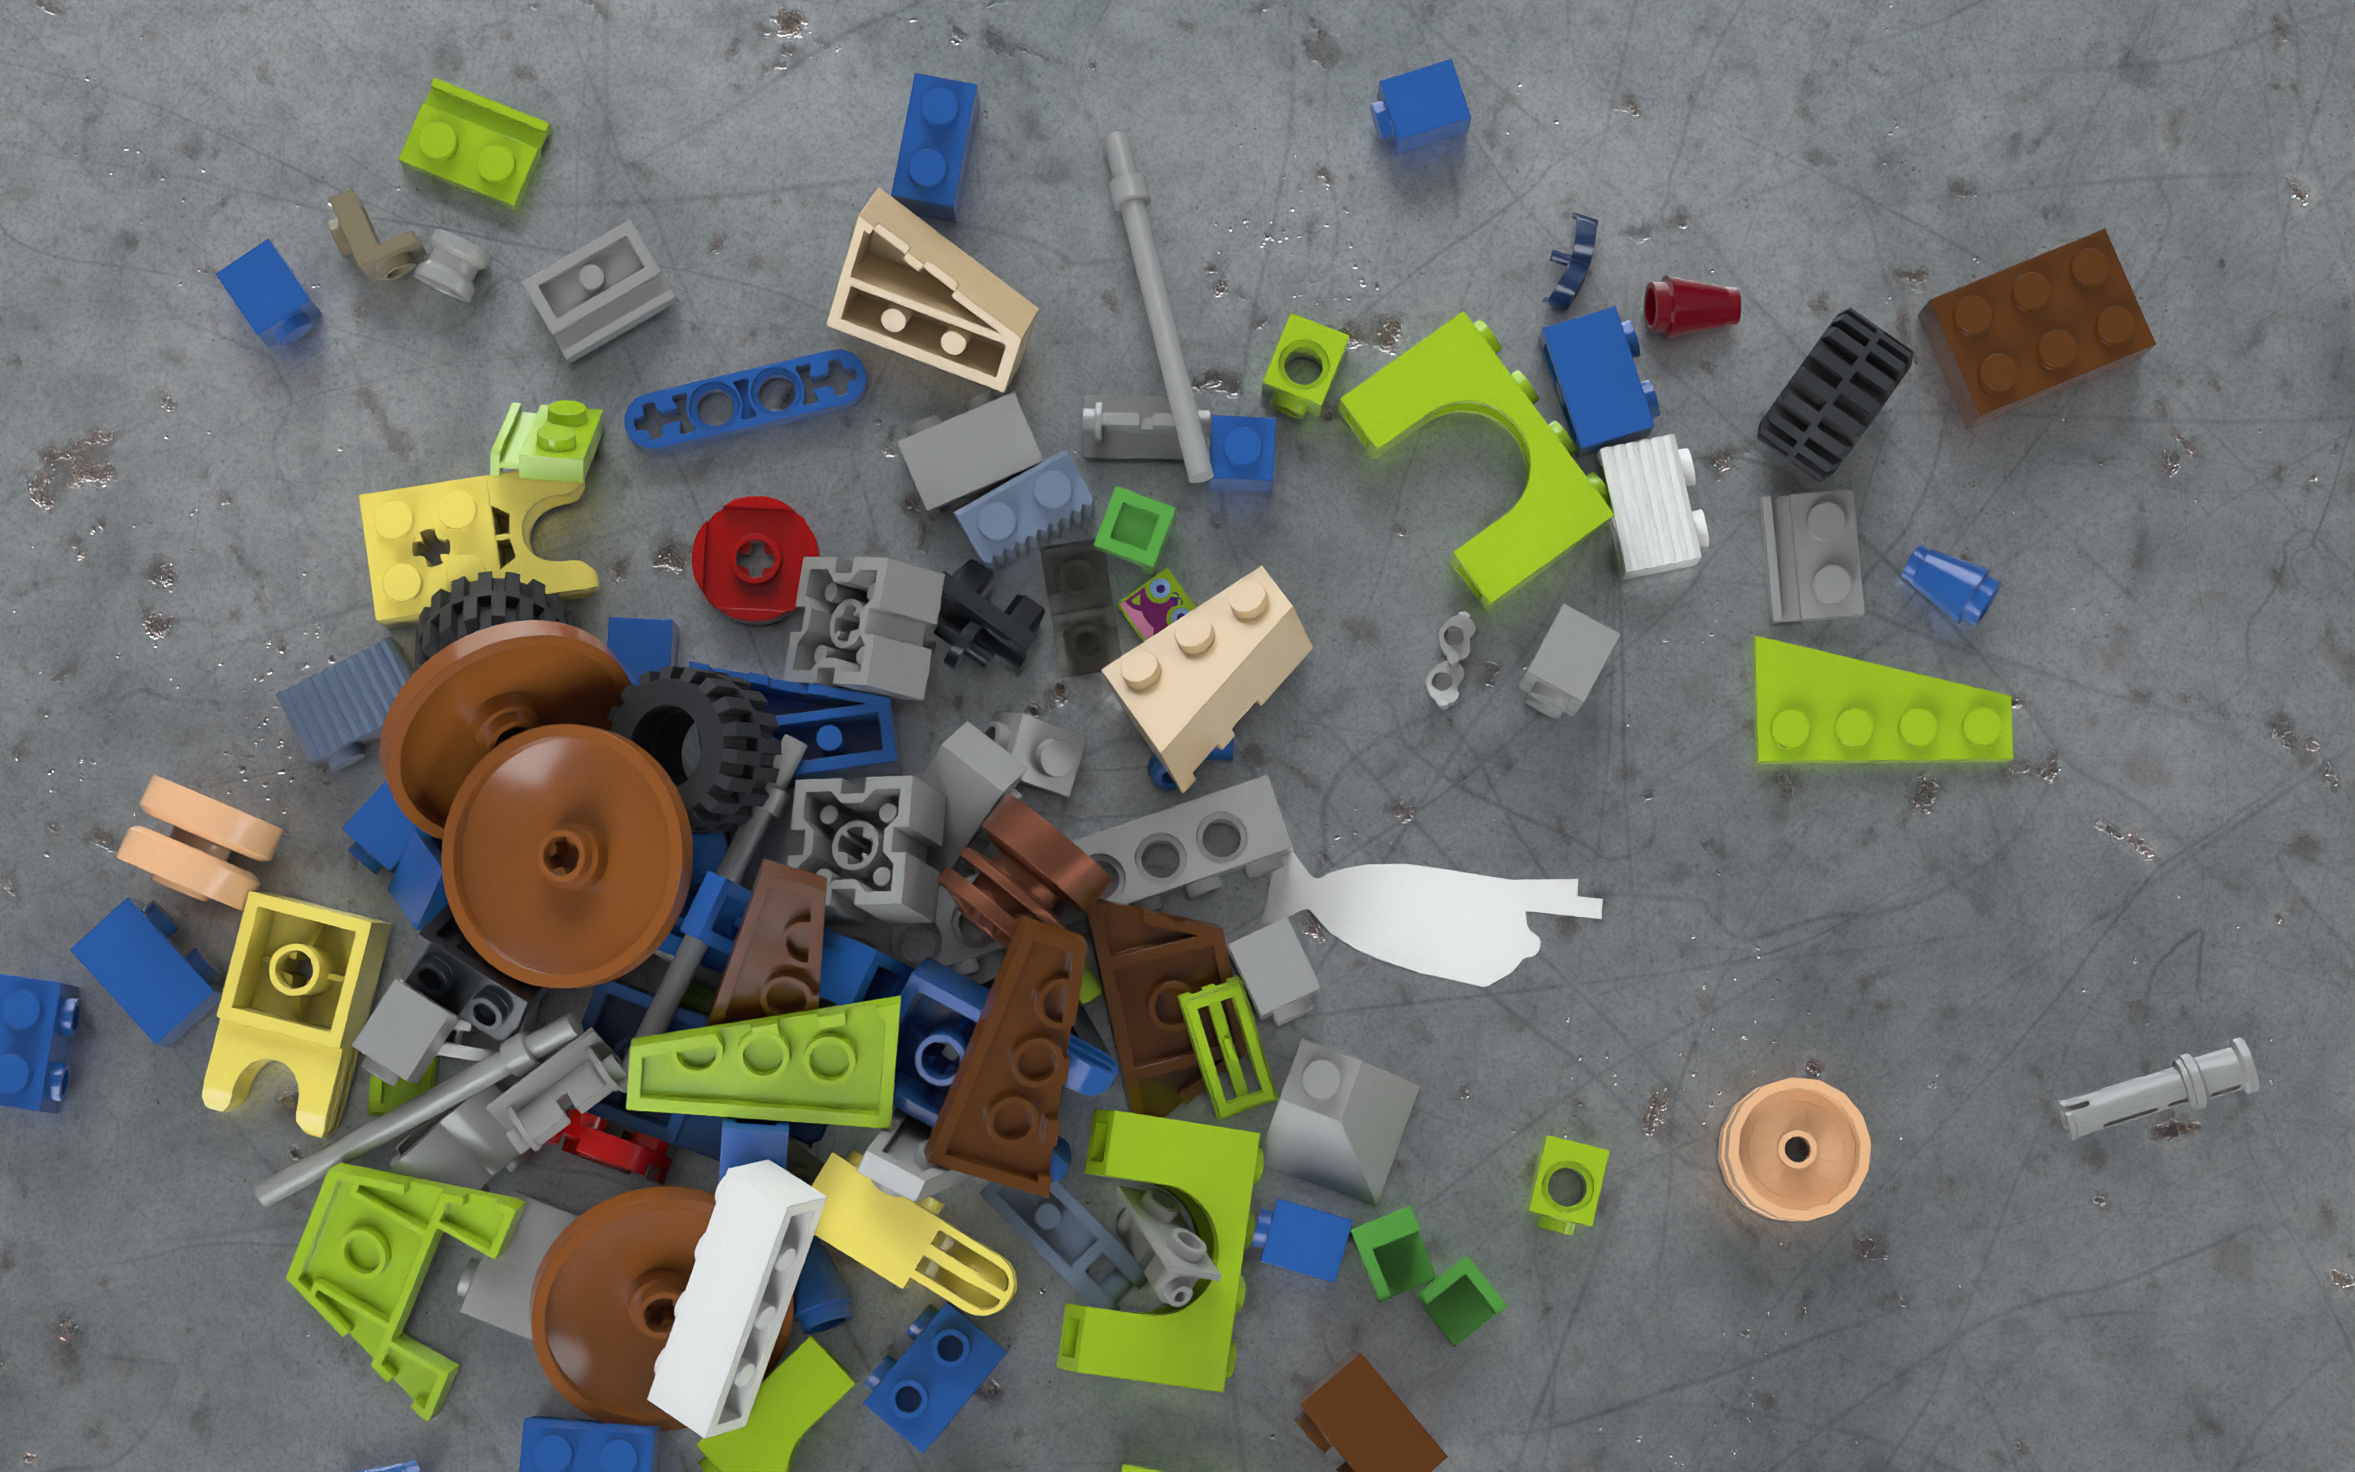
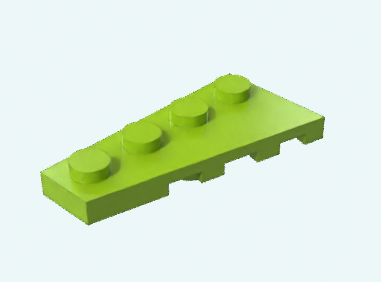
M1755 635L1752 638L1755 764L2009 762L2014 759L2011 695Z
M901 996L632 1038L629 1053L626 1110L891 1129Z

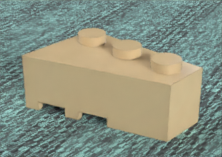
M878 187L858 215L826 326L1004 393L1023 361L1039 308Z
M1260 566L1101 669L1125 714L1184 794L1196 780L1193 775L1194 770L1216 746L1221 750L1226 747L1235 736L1232 728L1254 703L1262 706L1313 647L1293 605L1264 567Z

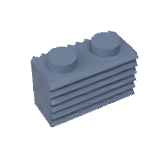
M1063 450L954 513L959 528L980 564L992 571L994 575L996 566L1005 568L1007 560L1016 562L1018 554L1027 556L1029 547L1038 550L1040 541L1049 543L1051 535L1060 537L1062 529L1071 531L1073 523L1082 525L1084 516L1093 518L1095 505L1094 497L1067 451Z
M388 637L367 649L361 650L355 655L349 656L343 661L337 662L334 666L325 668L322 672L315 673L310 678L303 679L298 684L291 685L288 689L278 692L276 697L309 763L317 768L328 764L331 771H337L361 760L366 755L362 746L381 737L384 721L390 706L401 688L414 674V671L401 645L392 637Z

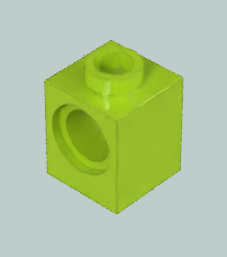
M1290 313L1262 382L1261 394L1271 398L1269 406L1285 415L1298 419H1304L1307 412L1320 417L1347 351L1350 335ZM1306 357L1316 362L1320 368L1321 375L1313 383L1306 385L1297 384L1287 376L1285 372L1286 365L1295 358Z
M1550 1135L1542 1136L1524 1212L1539 1215L1537 1228L1574 1236L1576 1225L1584 1227L1593 1226L1610 1150ZM1559 1169H1569L1575 1172L1582 1182L1581 1197L1575 1204L1569 1207L1557 1204L1551 1198L1548 1191L1550 1177Z

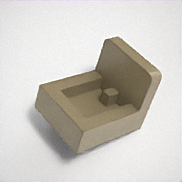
M353 189L329 199L337 218L327 222L334 241L343 257L351 253L354 254L358 266L369 280L379 276L382 281L399 278L416 267L415 260L427 254L422 242L414 231H408L381 243L363 202Z

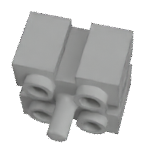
M804 557L795 607L805 609L802 631L791 632L783 680L808 685L809 683L885 696L890 699L924 701L927 679L930 673L931 656L936 649L935 637L924 632L925 627L937 625L945 574L889 557H854L853 561L839 557Z
M915 776L866 777L865 791L843 778L795 780L791 831L804 838L803 855L788 856L787 866L827 877L824 925L865 924L866 912L888 924L935 923L939 887L937 878L940 872L926 864L928 847H942L946 796Z

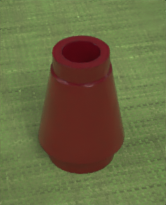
M1668 275L1663 276L1661 282H1649L1647 284L1644 295L1646 327L1649 332H1661L1662 336L1666 339L1726 325H1737L1740 321L1741 295L1737 287H1726L1724 285Z

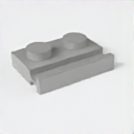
M631 218L521 281L569 364L679 301Z
M1854 489L1796 493L1789 496L1776 497L1771 495L1762 496L1759 499L1770 625L1786 622L1802 623L1862 618L1865 615Z

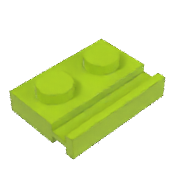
M433 77L430 84L431 90L426 102L422 103L398 158L402 166L518 211L542 155V147L546 138L552 132L550 123Z
M560 400L549 405H540L537 413L522 412V403L512 402L490 451V476L500 477L503 468L519 469V478L584 483L603 434V409H590L577 401Z

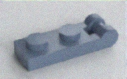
M992 1181L979 1193L1092 1307L1120 1310L1121 1307L1117 1303L1134 1286L1140 1290L1148 1282L1143 1273L1146 1268L1143 1265H1139L1135 1257L1059 1181L1051 1182L1049 1198ZM1104 1254L1116 1268L1098 1285L1085 1271Z

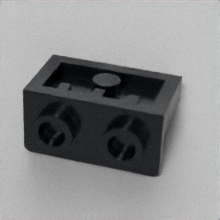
M449 903L417 934L401 974V978L405 983L501 1043L519 1033L526 1014L551 989L514 979L488 963L465 938L452 914Z

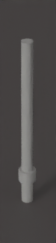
M1124 131L1112 132L1106 135L1103 141L1113 177L1108 186L1114 210L1122 213L1189 482H1205L1210 480L1214 473L1146 206L1151 201L1146 179L1143 174L1137 173L1128 134Z
M784 734L781 740L782 755H774L773 767L780 769L776 783L768 782L765 787L770 796L763 807L751 806L754 817L744 825H739L718 867L717 875L738 885L740 884L772 817L780 818L791 796L785 791L808 745ZM685 934L634 1038L666 1033L709 947L708 945ZM630 1047L621 1063L627 1073L629 1069ZM628 1075L618 1081L621 1085L619 1091L627 1094Z
M570 1012L533 1033L523 1030L501 1043L499 1052L256 1184L255 1194L257 1199L263 1206L270 1207L325 1177L328 1170L338 1163L348 1164L511 1074L518 1077L527 1074L543 1064L546 1055L570 1043L584 1033L580 1020L574 1013Z

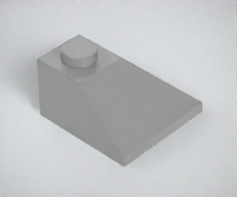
M1301 1038L1261 1146L1264 1154V1166L1377 1207L1420 1085L1363 1060Z

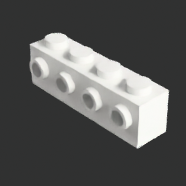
M769 1159L727 1170L726 1175L717 1186L715 1192L716 1204L706 1233L701 1237L696 1246L694 1254L696 1261L686 1290L681 1294L674 1310L676 1318L666 1347L661 1351L654 1367L656 1375L647 1400L705 1439L746 1426L827 1196Z

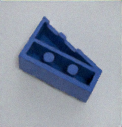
M689 661L690 668L728 673L729 676L740 677L751 683L750 691L761 692L768 701L763 712L775 714L779 727L772 731L773 740L781 741L784 734L808 745L787 788L795 787V780L832 778L851 780L902 772L895 712L889 697L809 683V685L770 678L769 675L753 672L747 674ZM698 729V737H699V745H700V753H701V737H700V733H699V729Z

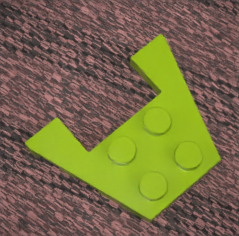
M340 1162L330 1168L326 1174L286 1279L342 1337L349 1333L374 1358L371 1367L387 1383L394 1379L414 1400L410 1407L421 1418L429 1422L441 1412L460 1365L404 1334L403 1330L442 1234L446 1232L496 1260L507 1252L527 1203L515 1197Z

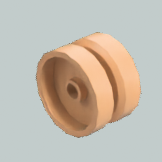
M152 774L139 804L146 814L173 825V830L170 836L167 837L141 825L129 827L116 854V858L153 873L151 880L205 903L208 902L209 898H212L244 912L248 892L258 891L261 883L254 873L226 862L232 850L259 862L272 860L285 830Z
M1790 1077L1754 1088L1732 1106L1720 1129L1718 1161L1725 1184L1744 1207L1767 1219L1792 1222L1809 1221L1835 1213L1857 1194L1869 1171L1871 1140L1863 1115L1845 1093L1821 1080ZM1799 1137L1803 1141L1798 1149L1805 1158L1803 1161L1794 1162L1787 1157L1785 1145L1789 1139Z

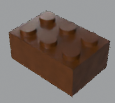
M2106 229L1932 298L1918 314V318L1967 430L2140 360L2156 345Z
M1352 1350L1295 1399L1303 1409V1412L1294 1419L1322 1454L1334 1446L1344 1458L1345 1462L1336 1469L1338 1472H1431L1448 1458L1446 1453L1362 1353L1356 1350Z

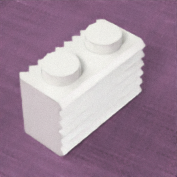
M1675 434L1601 448L1595 460L1598 476L1608 488L1611 502L1609 503V508L1615 514L1609 523L1621 579L1626 580L1697 565L1702 558L1700 548L1709 547V535L1703 511L1701 509L1691 511L1686 487L1694 486L1696 478L1689 449L1678 450Z

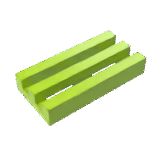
M1236 975L1226 979V983L1217 986L1213 983L1201 987L1202 991L1194 994L1187 992L1178 995L1177 998L1208 1098L1217 1120L1278 1100L1242 979ZM1232 998L1260 1089L1252 1093L1248 1092L1221 1005V1001ZM1205 1006L1208 1008L1235 1095L1234 1099L1228 1101L1225 1100L1197 1010Z

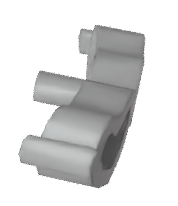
M1460 611L1458 615L1451 616L1437 631L1440 648L1447 661L1437 664L1425 677L1431 699L1442 710H1447L1450 706L1456 705L1459 702L1460 695L1458 689L1465 680L1461 664L1471 656V640L1477 634L1475 622L1467 611Z

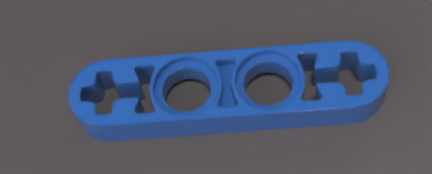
M843 349L828 350L646 393L635 398L628 406L624 416L625 429L633 444L641 451L650 454H663L848 410L857 406L864 398L868 389V376L861 360L853 353ZM835 365H842L846 374L856 373V379L847 383L848 393L836 395L832 386L816 388L813 391L818 402L806 405V389L798 373L810 370L812 383L829 379L831 377L830 367ZM773 378L786 379L795 387L793 403L782 411L766 409L760 402L762 386ZM720 392L726 394L733 401L734 410L731 418L719 426L705 424L698 416V407L701 400L711 393ZM687 399L686 413L695 429L693 432L683 434L684 426L681 421L662 426V437L658 439H652L647 430L637 429V424L647 421V410L657 408L660 415L666 418L680 415L681 413L675 403Z

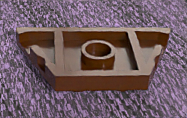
M1098 898L1085 913L1100 985L1103 989L1102 994L1129 1113L1164 1118L1183 1101L1188 1104L1206 1089L1177 996L1187 992L1191 994L1202 991L1201 987L1213 983L1217 986L1226 983V979L1233 977L1224 932L1218 924ZM1232 998L1221 1001V1005L1238 1060H1241L1248 1054V1050ZM1207 1006L1199 1008L1197 1010L1217 1074L1226 1072L1227 1069Z

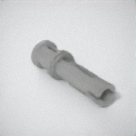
M2242 1037L2231 1039L2227 1048L2195 1058L2189 1053L2177 1057V1060L2172 1061L2171 1068L2112 1085L2086 1095L2057 1101V1106L2064 1130L2069 1129L2066 1130V1134L2069 1140L2072 1141L2102 1129L2118 1126L2185 1105L2188 1109L2200 1110L2207 1107L2208 1100L2240 1090H2244L2247 1094H2252L2260 1090V1083L2251 1052Z

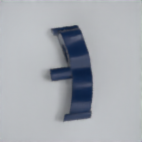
M1573 211L1572 219L1576 220V238L1573 253L1570 255L1555 249L1552 250L1549 261L1566 266L1567 268L1550 297L1546 296L1542 300L1545 304L1566 311L1575 300L1587 276L1593 256L1598 226L1597 219Z

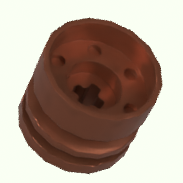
M1009 793L981 825L986 836L999 850L990 860L977 851L965 846L958 853L979 874L972 883L968 882L948 866L937 878L950 893L958 910L1006 950H1008L1021 916L1067 930L1062 921L1051 910L1058 900L1078 911L1086 913L1113 881L1103 868L1070 839Z

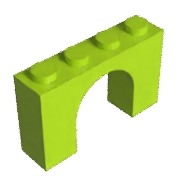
M1463 310L1341 397L1338 411L1374 460L1428 422L1452 413H1473L1487 417L1501 425L1514 438L1522 452L1526 468V481L1522 497L1508 513L1456 549L1449 561L1484 610L1488 612L1608 526L1615 514L1609 508V503H1611L1609 492L1602 479L1593 471L1585 475L1571 455L1577 449L1565 429L1557 421H1553L1548 425L1535 408L1534 404L1539 401V397L1531 383L1519 370L1510 374L1496 354L1502 348L1494 333L1481 319L1473 324Z
M1094 1109L1084 1174L1153 1184L1171 1193L1185 1207L1192 1220L1195 1234L1205 1243L1207 1247L1206 1253L1222 1277L1219 1281L1199 1278L1192 1288V1298L1188 1303L1180 1307H1173L1165 1303L1148 1311L1126 1312L1065 1303L1056 1368L1077 1373L1224 1393L1225 1380L1231 1377L1236 1363V1345L1231 1340L1234 1316L1241 1311L1246 1292L1244 1277L1240 1275L1244 1250L1249 1248L1255 1229L1254 1215L1250 1211L1253 1185L1259 1182L1264 1166L1263 1150L1259 1147L1260 1133L1123 1111Z
M816 1335L810 1336L760 1384L746 1426L706 1439L702 1438L696 1444L706 1455L698 1462L704 1472H792L794 1457L804 1436L859 1381Z

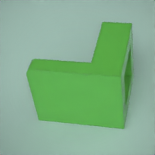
M1116 486L1093 544L1094 549L1142 566V573L1154 577L1176 521V508Z
M1411 1205L1350 1230V1237L1377 1303L1384 1302L1395 1295L1432 1281L1436 1276L1418 1232L1421 1229Z
M1468 1255L1460 1257L1413 1295L1453 1347L1458 1345L1492 1316L1499 1315L1508 1307Z

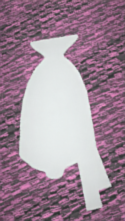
M1292 851V853L1281 856L1284 867L1272 872L1261 922L1265 925L1272 924L1287 916L1290 917L1301 910L1309 909L1331 934L1351 947L1381 961L1431 976L1486 987L1512 973L1522 959L1531 958L1539 952L1540 938L1529 931L1525 911L1602 920L1603 899L1578 896V878L1511 880L1412 864H1365L1343 868L1328 873L1322 878H1314L1307 872Z

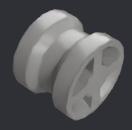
M434 229L429 239L432 250L426 261L417 264L413 273L414 277L448 296L464 302H471L476 292L473 281L478 271L488 267L492 259L491 254L453 233Z

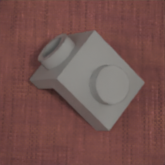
M994 712L991 721L982 732L1028 767L1019 783L1056 796L1070 797L1087 736L1024 713Z

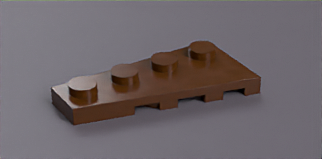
M763 859L704 1027L819 1009L827 877Z
M1021 916L924 1149V1155L929 1163L1049 1198L1052 1179L1049 1170L1053 1146H1057L1060 1126L1058 1111L1062 1085L1066 1084L1070 1062L1067 1052L1071 1026H1074L1076 1022L1088 945L1082 935Z

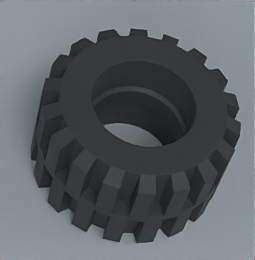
M1851 307L1838 313L1760 421L1757 439L1818 482L1831 477L1910 369L1914 351Z
M492 571L478 572V580L469 582L463 576L452 581V592L443 589L438 590L431 597V607L423 608L419 616L418 628H416L414 673L433 655L462 637L494 625L514 621L546 620L575 626V620L571 612H565V602L557 593L546 596L545 584L535 579L525 584L520 582V574L506 572L505 578H493Z
M666 666L661 668V672L648 671L639 676L640 686L629 684L620 694L624 701L621 707L612 706L607 717L608 720L613 722L611 732L617 733L639 745L658 761L667 772L685 805L691 833H724L731 831L733 824L744 825L753 818L751 806L763 807L770 796L765 790L767 783H776L780 769L773 767L774 755H782L781 741L773 740L772 731L779 726L775 714L763 712L768 701L762 693L750 691L751 683L740 677L729 676L728 673L678 666ZM696 723L701 737V754L694 773L688 779L682 764V747L687 732Z

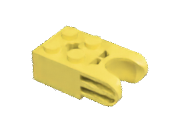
M518 470L501 473L500 477L484 475L359 495L376 621L388 631L418 627L419 616L423 608L431 607V597L438 590L443 589L452 592V581L463 576L469 582L478 580V572L492 571L493 578H505L506 572L520 574V582L525 584L535 579L545 584L546 596L557 593L564 602L593 596L598 592L600 586L598 573L592 567L581 560H544L533 554L530 544L531 530L535 521L552 508L578 501L585 490V482L572 483L519 478ZM441 541L446 547H450V553L440 554L442 563L433 567L425 558V553L432 544Z
M249 891L216 1016L220 1018L202 1090V1099L206 1107L220 1112H229L246 1102L259 1071L269 1062L277 1060L287 1065L294 1073L298 1083L299 1099L296 1111V1122L306 1134L325 1139L332 1135L339 1127L345 1110L360 1052L352 1047V1044L368 1021L392 923L275 893ZM300 960H311L313 974L310 980H307L304 974L297 972Z
M855 1149L851 1150L847 1158L834 1152L831 1153L811 1186L827 1196L814 1235L901 1289H910L913 1283L917 1281L965 1312L979 1316L991 1315L1009 1306L1018 1290L1017 1271L1013 1264L1000 1253L941 1217L939 1213L945 1205L943 1202L933 1196L913 1202L904 1196L895 1197L879 1190L870 1178L856 1172L865 1154Z

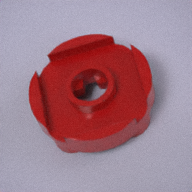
M745 496L722 506L723 509L716 512L708 522L706 520L694 540L692 570L698 586L714 609L720 611L731 620L750 625L771 624L801 611L802 608L795 607L803 559L804 557H821L817 539L802 516L778 499L767 496ZM752 544H763L765 554L774 557V564L772 567L764 568L762 576L750 577L749 569L745 566H739L740 555L750 554Z
M574 1108L564 1110L571 1123L545 1142L548 1145H559L561 1137H565L561 1148L562 1151L628 1175L632 1171L645 1176L647 1168H650L645 1180L660 1185L665 1183L673 1161L665 1156L669 1143L637 1131H632L631 1133L623 1130L621 1138L607 1134L605 1130L609 1121L587 1112L581 1114Z

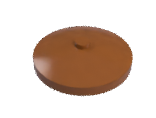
M525 620L498 624L476 631L453 642L433 655L408 679L397 694L387 713L381 732L380 763L384 778L404 815L422 831L443 840L446 820L458 790L472 769L487 753L514 735L545 725L577 724L611 731L613 722L607 719L612 706L621 707L624 701L620 694L632 683L613 652L598 638L575 626L546 620Z
M577 724L545 725L529 729L500 743L487 753L466 777L455 796L445 824L441 854L442 877L447 900L459 928L473 948L488 963L508 976L531 985L546 988L591 987L617 979L635 969L660 947L673 929L684 907L692 876L693 841L690 822L685 805L673 781L658 761L639 745L617 733L601 728Z
M655 1186L622 1193L599 1203L576 1218L561 1232L544 1255L536 1272L530 1296L529 1318L533 1344L540 1365L551 1384L562 1397L586 1415L603 1423L660 1426V1431L687 1428V1426L647 1400L656 1375L654 1371L656 1360L661 1351L666 1347L676 1318L674 1314L676 1303L681 1294L686 1290L696 1261L694 1256L696 1246L701 1237L706 1233L716 1204L714 1193L680 1186ZM793 1295L761 1383L771 1374L786 1347L793 1321Z

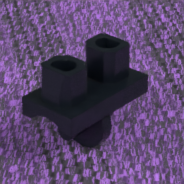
M974 559L967 561L953 575L943 571L942 573L945 574L941 596V609L937 619L940 623L933 632L951 645L943 663L955 670L968 657L986 669L995 659L1018 675L1028 662L1038 638L1036 632L1045 614V609L1028 596L1020 594L1016 595L1004 612L987 601L986 597L993 590L997 579L992 571Z

